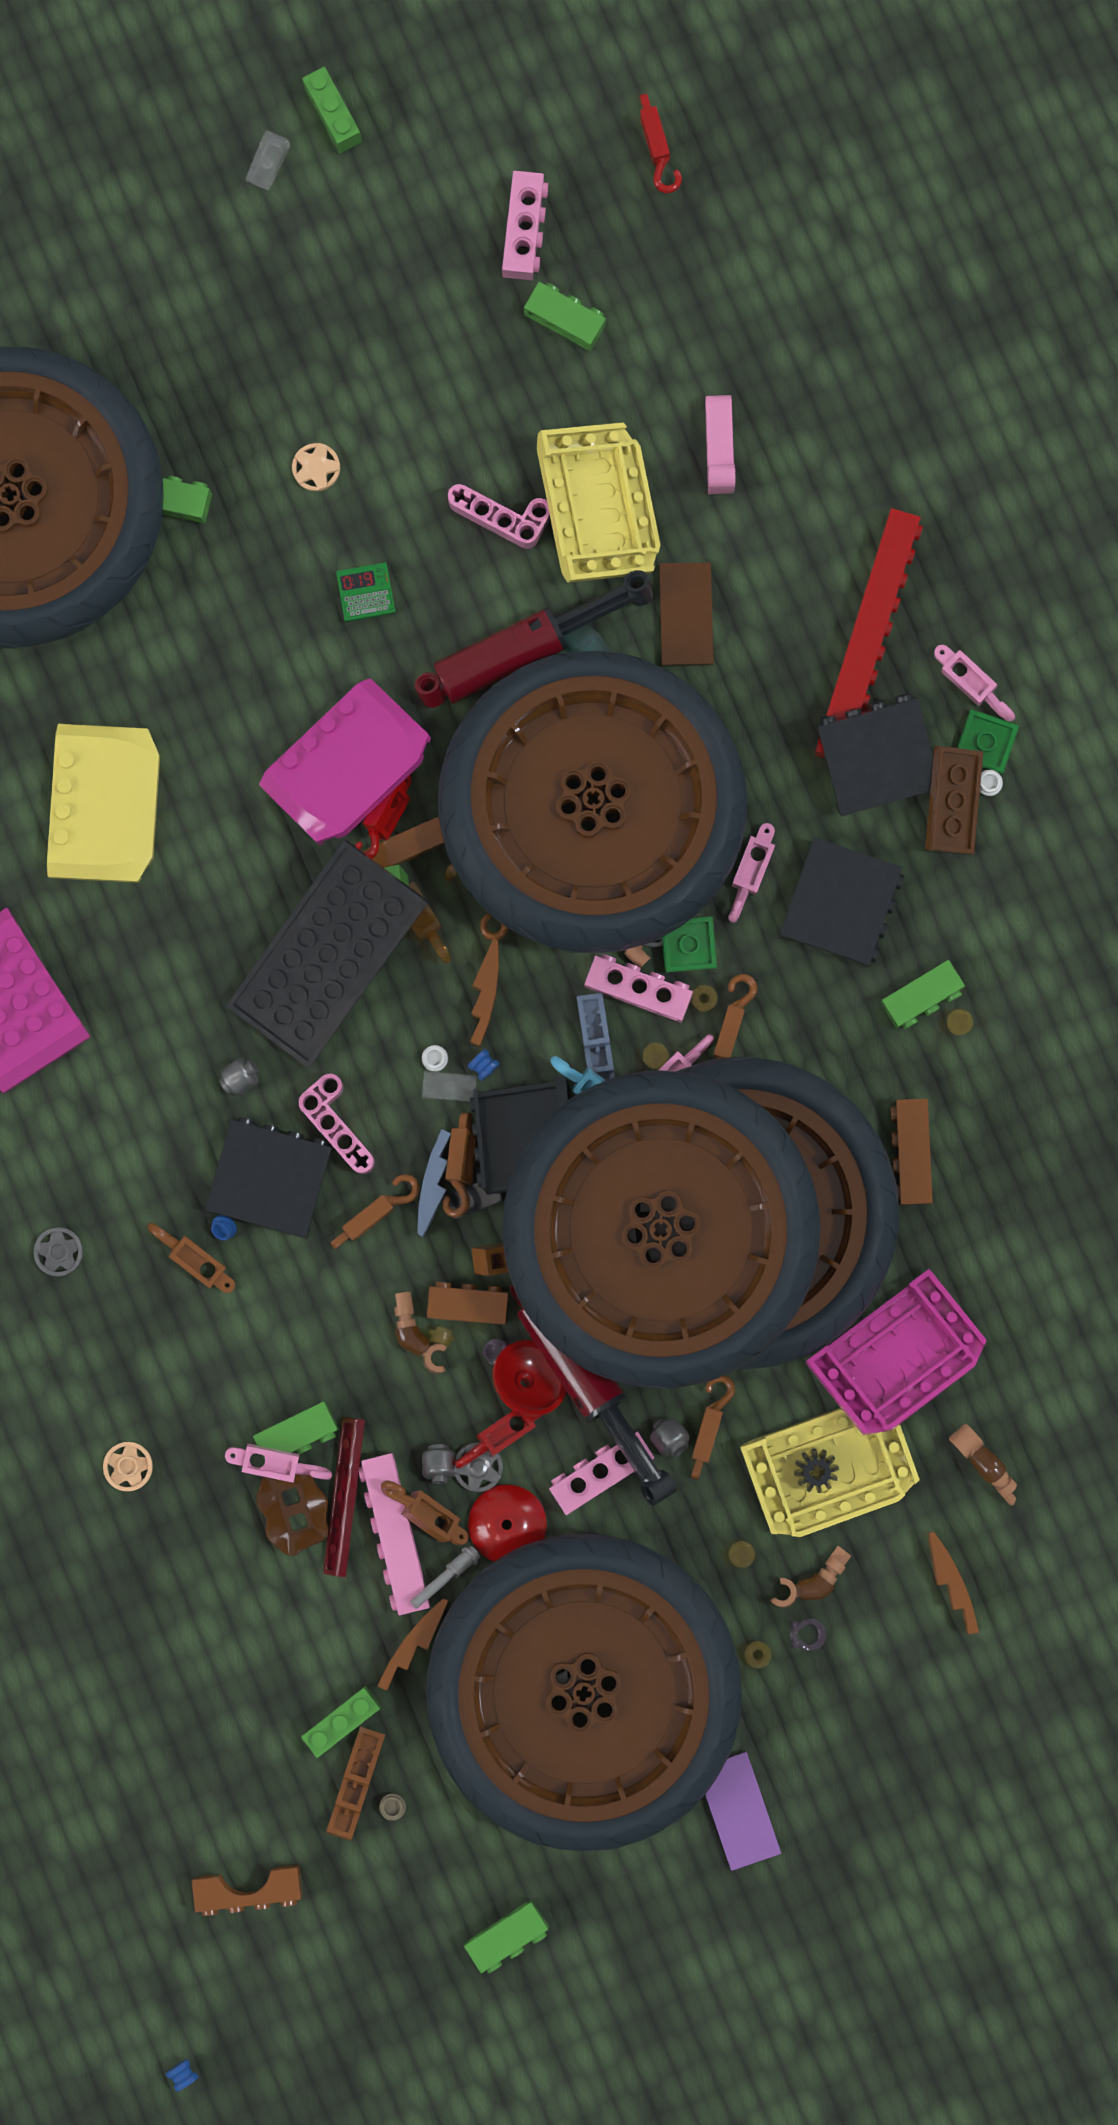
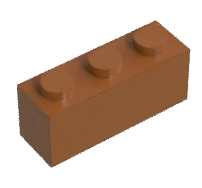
M436 1282L435 1287H429L427 1318L506 1325L508 1293H503V1287L488 1286L487 1291L477 1290V1285L462 1284L461 1289L451 1288V1283Z

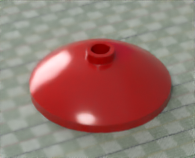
M521 1340L514 1342L504 1348L497 1356L493 1366V1382L499 1397L510 1409L525 1416L538 1417L552 1412L561 1404L566 1390L534 1341ZM520 1381H523L526 1384V1387H523Z
M499 1485L485 1491L473 1504L468 1519L469 1535L474 1546L483 1556L494 1562L516 1548L544 1539L547 1528L546 1514L540 1501L530 1491L516 1485ZM510 1520L512 1522L511 1529L505 1530L502 1527V1522Z

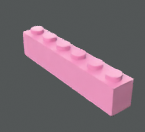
M391 1453L361 1461L362 1466L359 1467L361 1482L367 1483L369 1491L364 1493L367 1507L373 1508L375 1516L371 1518V1525L374 1534L379 1533L381 1543L377 1544L380 1560L385 1559L387 1569L383 1570L386 1585L391 1584L393 1595H389L392 1610H397L398 1615H403L430 1608L429 1599L417 1609L410 1603V1600L426 1587L410 1520L401 1515L405 1505L383 1494L380 1487L381 1483L385 1480L393 1481L401 1486L394 1454Z

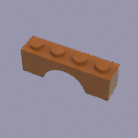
M299 1865L273 1867L266 1884L252 1892H241L233 1889L225 1882L221 1874L198 1876L192 1879L195 1912H202V1916L218 1914L220 1909H228L229 1913L241 1912L245 1910V1906L255 1905L256 1910L267 1909L271 1907L270 1903L281 1902V1906L296 1905L297 1900H301L303 1897Z

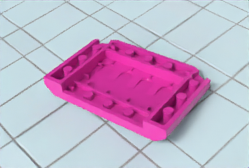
M369 678L356 684L265 771L259 785L318 845L324 844L323 841L333 837L341 838L346 836L421 764L424 757L423 751L427 742H430L431 737Z
M928 1269L909 1283L905 1289L829 1346H825L809 1358L806 1364L864 1436L892 1431L975 1367L987 1340L931 1270Z

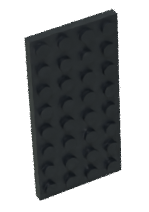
M343 840L226 1007L307 1068H310L428 905L429 901L348 840Z

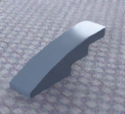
M596 993L577 996L587 1067L604 1080L614 1078V1066L603 994Z
M441 1129L431 1152L422 1184L418 1210V1235L424 1237L447 1192L446 1189L438 1186L447 1169L448 1162L442 1159L441 1156L451 1138V1133Z

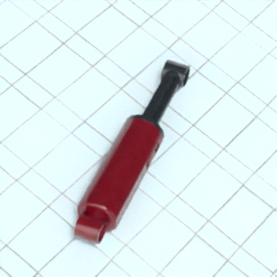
M642 570L631 571L626 575L621 586L556 618L553 617L548 607L436 661L433 664L436 674L432 672L423 673L415 681V689L422 703L428 708H435L445 701L447 695L450 702L455 704L496 684L527 664L568 649L563 636L630 603L636 606H643L651 602L654 591L649 577Z
M511 1285L510 1291L514 1300L520 1307H523L513 1285ZM521 1308L517 1314L519 1320L586 1422L591 1423L598 1418L601 1419L641 1480L639 1486L644 1499L650 1505L655 1506L676 1493L677 1489L673 1478L665 1470L659 1471L617 1407L627 1398L619 1384L587 1371L562 1354L538 1330L526 1314L524 1308Z

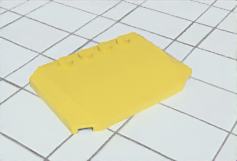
M624 423L541 430L538 433L537 453L561 573L567 583L624 577L635 570H642L646 574L654 571V561L660 549L655 515L641 446L636 439L633 440L625 430L627 426Z
M58 724L55 737L47 854L48 878L140 882L141 876L147 866L150 865L154 856L160 755L148 729Z
M841 1408L750 1440L740 1446L771 1534L778 1533L796 1537L805 1536L896 1503L905 1496V1493L914 1483L916 1484L920 1480L900 1425L892 1431L863 1436ZM811 1448H816L818 1456L821 1450L825 1449L827 1451L826 1458L833 1455L835 1461L832 1464L839 1466L838 1471L831 1472L838 1477L837 1481L829 1479L828 1481L832 1488L827 1489L823 1484L821 1485V1493H817L815 1485L812 1491L808 1492L806 1490L807 1483L800 1486L798 1480L801 1477L794 1475L795 1470L801 1469L795 1464V1461H805L801 1455L802 1452H806L809 1457L812 1456ZM815 1465L814 1470L810 1471V1473L813 1472L814 1476H818L819 1471L823 1470V1468L820 1469L819 1465Z

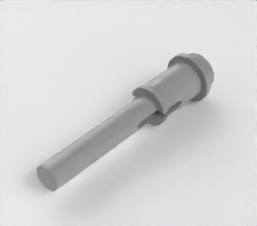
M472 1546L464 1547L462 1553L446 1565L447 1569L410 1600L411 1605L415 1609L419 1608L453 1577L458 1578L472 1564L476 1565L480 1558L477 1550Z

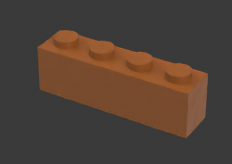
M928 1099L896 1100L894 1102L895 1106H890L891 1122H895L896 1132H891L892 1148L897 1149V1158L892 1159L893 1173L898 1174V1184L896 1186L899 1206L932 1204Z

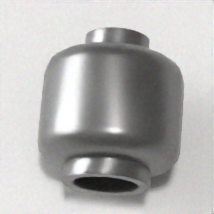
M238 1057L221 1070L219 1082L229 1095L242 1096L258 1083L256 1073L259 1070L252 1060L246 1061Z
M661 1418L653 1425L654 1430L650 1438L663 1456L674 1458L686 1451L689 1446V1434L677 1419L671 1418L666 1420Z
M437 1444L428 1446V1450L422 1454L423 1476L432 1480V1484H446L447 1479L454 1477L456 1474L455 1452L449 1449L448 1445Z

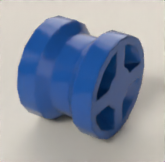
M484 1049L467 1067L471 1071H476L478 1078L484 1081L495 1071L500 1063L497 1060H493L489 1056V1052Z
M188 2059L178 2063L165 2073L167 2078L172 2079L176 2092L184 2089L199 2078L198 2074L191 2070Z

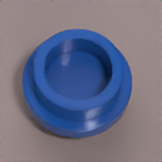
M218 1215L212 1221L211 1231L216 1238L227 1240L236 1234L237 1227L231 1218L225 1215Z

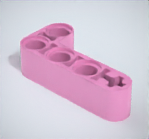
M731 395L705 396L708 494H734L735 464L733 457Z
M454 485L448 492L449 506L453 511L525 549H530L538 543L550 521L548 503L542 498L532 500L523 516L465 485ZM461 494L464 495L465 501L460 500L458 503L455 501V496L460 497ZM479 506L489 508V512L483 516L476 514L475 510ZM544 508L546 514L543 517L538 518L533 515L534 509ZM501 518H509L512 523L510 526L503 528L498 525V521ZM524 530H531L534 536L529 540L521 538L520 534Z
M326 1074L300 1096L299 1107L354 1171L359 1174H367L374 1168V1158L330 1108L329 1105L342 1094L343 1083L336 1075ZM328 1080H335L338 1083V1088L333 1093H327L324 1090V1085ZM309 1097H316L318 1099V1106L314 1110H307L305 1108V1100ZM326 1116H332L335 1119V1126L330 1130L323 1129L321 1125L323 1118ZM342 1136H350L352 1138L351 1147L341 1149L338 1144L339 1139ZM358 1146H360L361 1149L357 1150V1153L362 1158H365L367 1156L369 1158L366 1161L368 1164L366 1168L362 1166H359L357 1168L356 1165L359 1162L353 1155H351L350 1159H348L347 1155L353 1153Z

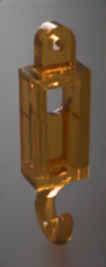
M415 882L409 884L410 888L423 897ZM427 905L412 925V929L420 941L427 937L444 963H449L451 956L436 932L442 926L430 906Z

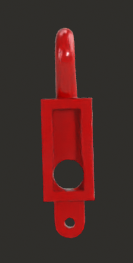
M647 93L639 95L642 110H640V121L653 165L656 166L653 183L660 192L665 194L673 193L680 187L682 175L679 170H675L673 172L675 176L673 184L664 185L661 182L663 170L666 164L670 162V151L657 107H651Z
M410 775L366 816L363 825L368 829L371 839V847L365 854L372 859L379 851V840L389 839L411 799L406 793L411 785ZM357 842L355 846L361 849L363 844L362 842Z
M511 1411L478 1434L477 1438L480 1443L455 1461V1467L461 1469L486 1452L492 1458L535 1428L534 1421L541 1416L530 1417ZM518 1416L523 1421L524 1428L521 1431L511 1429L510 1420L512 1417Z

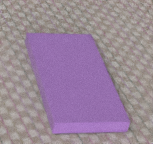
M747 1751L728 1757L716 1781L705 1795L732 1871L779 1855L781 1851Z

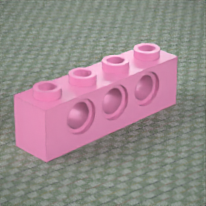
M513 171L502 266L504 278L533 280L534 272L539 273L540 257H536L537 247H542L543 232H539V224L545 222L546 208L541 206L542 198H547L548 183L544 182V174ZM526 197H531L535 202L532 205H525L522 203V200ZM522 222H530L533 225L529 230H522L519 227ZM525 246L530 251L525 255H520L516 250L519 247Z
M609 955L595 956L584 984L585 988L682 1023L693 991L688 990L689 985L679 981H675L674 984L664 981V976L654 972H650V975L641 973L640 967L630 963L622 966L615 963L617 959ZM611 972H619L623 980L621 983L613 985L608 981V975ZM640 980L646 983L647 989L644 993L638 994L633 991L632 985L635 981ZM668 990L671 994V999L666 1003L658 1001L656 997L658 991Z
M638 1431L635 1432L636 1436L638 1437V1439L650 1455L651 1459L653 1460L654 1456L650 1452L649 1448L641 1438ZM607 1444L595 1452L597 1458L591 1462L584 1459L573 1466L575 1472L569 1476L562 1473L551 1481L553 1486L549 1489L565 1515H568L634 1472L629 1462L626 1464L616 1462L615 1453L620 1450L618 1445L610 1448ZM603 1463L607 1466L608 1474L605 1478L599 1479L594 1476L593 1467L596 1464ZM575 1478H582L586 1482V1488L581 1493H576L571 1489V1481Z

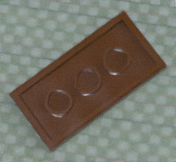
M711 562L659 564L662 667L713 665Z
M934 746L925 850L974 855L984 751Z

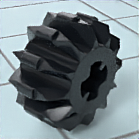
M811 1448L812 1456L810 1457L806 1452H802L801 1455L805 1461H795V1464L801 1468L794 1471L795 1476L801 1477L798 1480V1484L802 1486L807 1483L806 1490L808 1492L812 1491L814 1485L816 1486L817 1493L822 1492L821 1485L823 1484L827 1489H831L832 1487L828 1480L837 1481L838 1479L835 1474L831 1473L839 1470L838 1465L832 1464L835 1461V1457L830 1455L826 1458L827 1451L825 1449L821 1450L819 1456L817 1455L816 1448ZM815 1465H819L820 1469L823 1468V1470L819 1471L818 1476H814L813 1472L810 1473V1471L814 1470Z

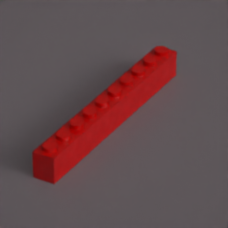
M893 508L890 510L826 716L835 715L838 718L845 716V711L853 708L867 709L870 695L866 694L868 685L874 686L878 671L873 669L876 660L881 662L885 647L881 646L884 636L889 638L893 625L892 622H889L891 612H897L901 598H897L896 595L899 588L904 589L908 574L904 573L906 564H912L916 551L911 549L913 540L919 541L923 526L918 525L921 518L919 516ZM819 738L814 756L825 759Z

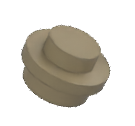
M387 1794L380 1802V1812L388 1820H398L405 1813V1800L398 1794Z

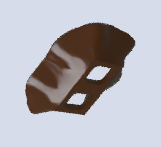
M295 1474L294 1482H288L263 1476L256 1501L259 1510L266 1518L265 1533L268 1540L288 1556H295L302 1550L323 1541L329 1532L326 1523L328 1499L317 1487L311 1475ZM291 1488H297L300 1502L286 1506L282 1498V1492ZM304 1513L308 1522L307 1528L293 1531L289 1518L293 1515Z

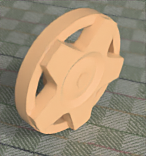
M321 443L308 444L301 448L293 459V475L298 484L306 490L314 492L323 491L330 488L337 481L340 474V461L337 454L329 446ZM315 449L312 454L307 453L308 450ZM327 452H329L335 460L327 459ZM299 462L302 468L297 473V463ZM334 473L332 479L327 482V475ZM313 480L316 486L307 485L305 482Z
M123 1442L112 1447L106 1454L103 1463L105 1478L114 1488L121 1491H134L141 1488L148 1482L153 1470V1462L149 1452L143 1446L134 1442ZM125 1446L122 1454L114 1453L117 1449ZM137 1449L142 1451L145 1457H138ZM108 1464L114 1468L111 1477L108 1471ZM148 1469L147 1474L142 1481L141 1472ZM128 1481L132 1487H123L119 1484Z

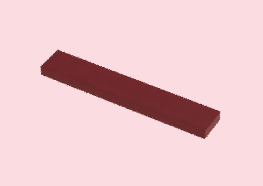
M342 1418L323 1571L327 1575L346 1577L365 1424L364 1419Z

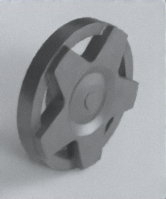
M66 1228L48 1229L38 1237L35 1243L34 1258L36 1264L43 1272L49 1275H68L76 1270L82 1261V1243L74 1232ZM63 1232L72 1236L73 1239L65 1240ZM51 1234L49 1242H42L47 1235ZM78 1250V1257L75 1261L73 1253ZM39 1254L46 1257L44 1265L40 1261ZM59 1266L66 1269L63 1272H54Z
M479 1442L471 1443L463 1447L457 1454L456 1460L460 1458L465 1451L467 1453L476 1445H478ZM486 1452L461 1469L456 1468L455 1477L464 1488L470 1491L482 1492L489 1490L497 1484L502 1475V1459L499 1453L491 1458L488 1452ZM496 1459L499 1464L498 1472L492 1467ZM460 1475L468 1476V1485L461 1479ZM483 1480L492 1482L485 1487L479 1488Z

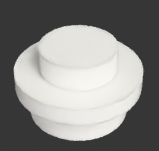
M986 770L981 773L980 792L986 796L996 795L1002 788V777L994 770Z
M433 1045L424 1050L422 1062L428 1070L440 1071L446 1066L448 1055L442 1047Z

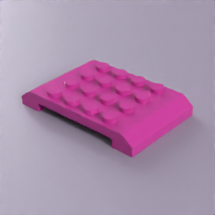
M8 908L0 912V1090L5 1094L91 1038Z

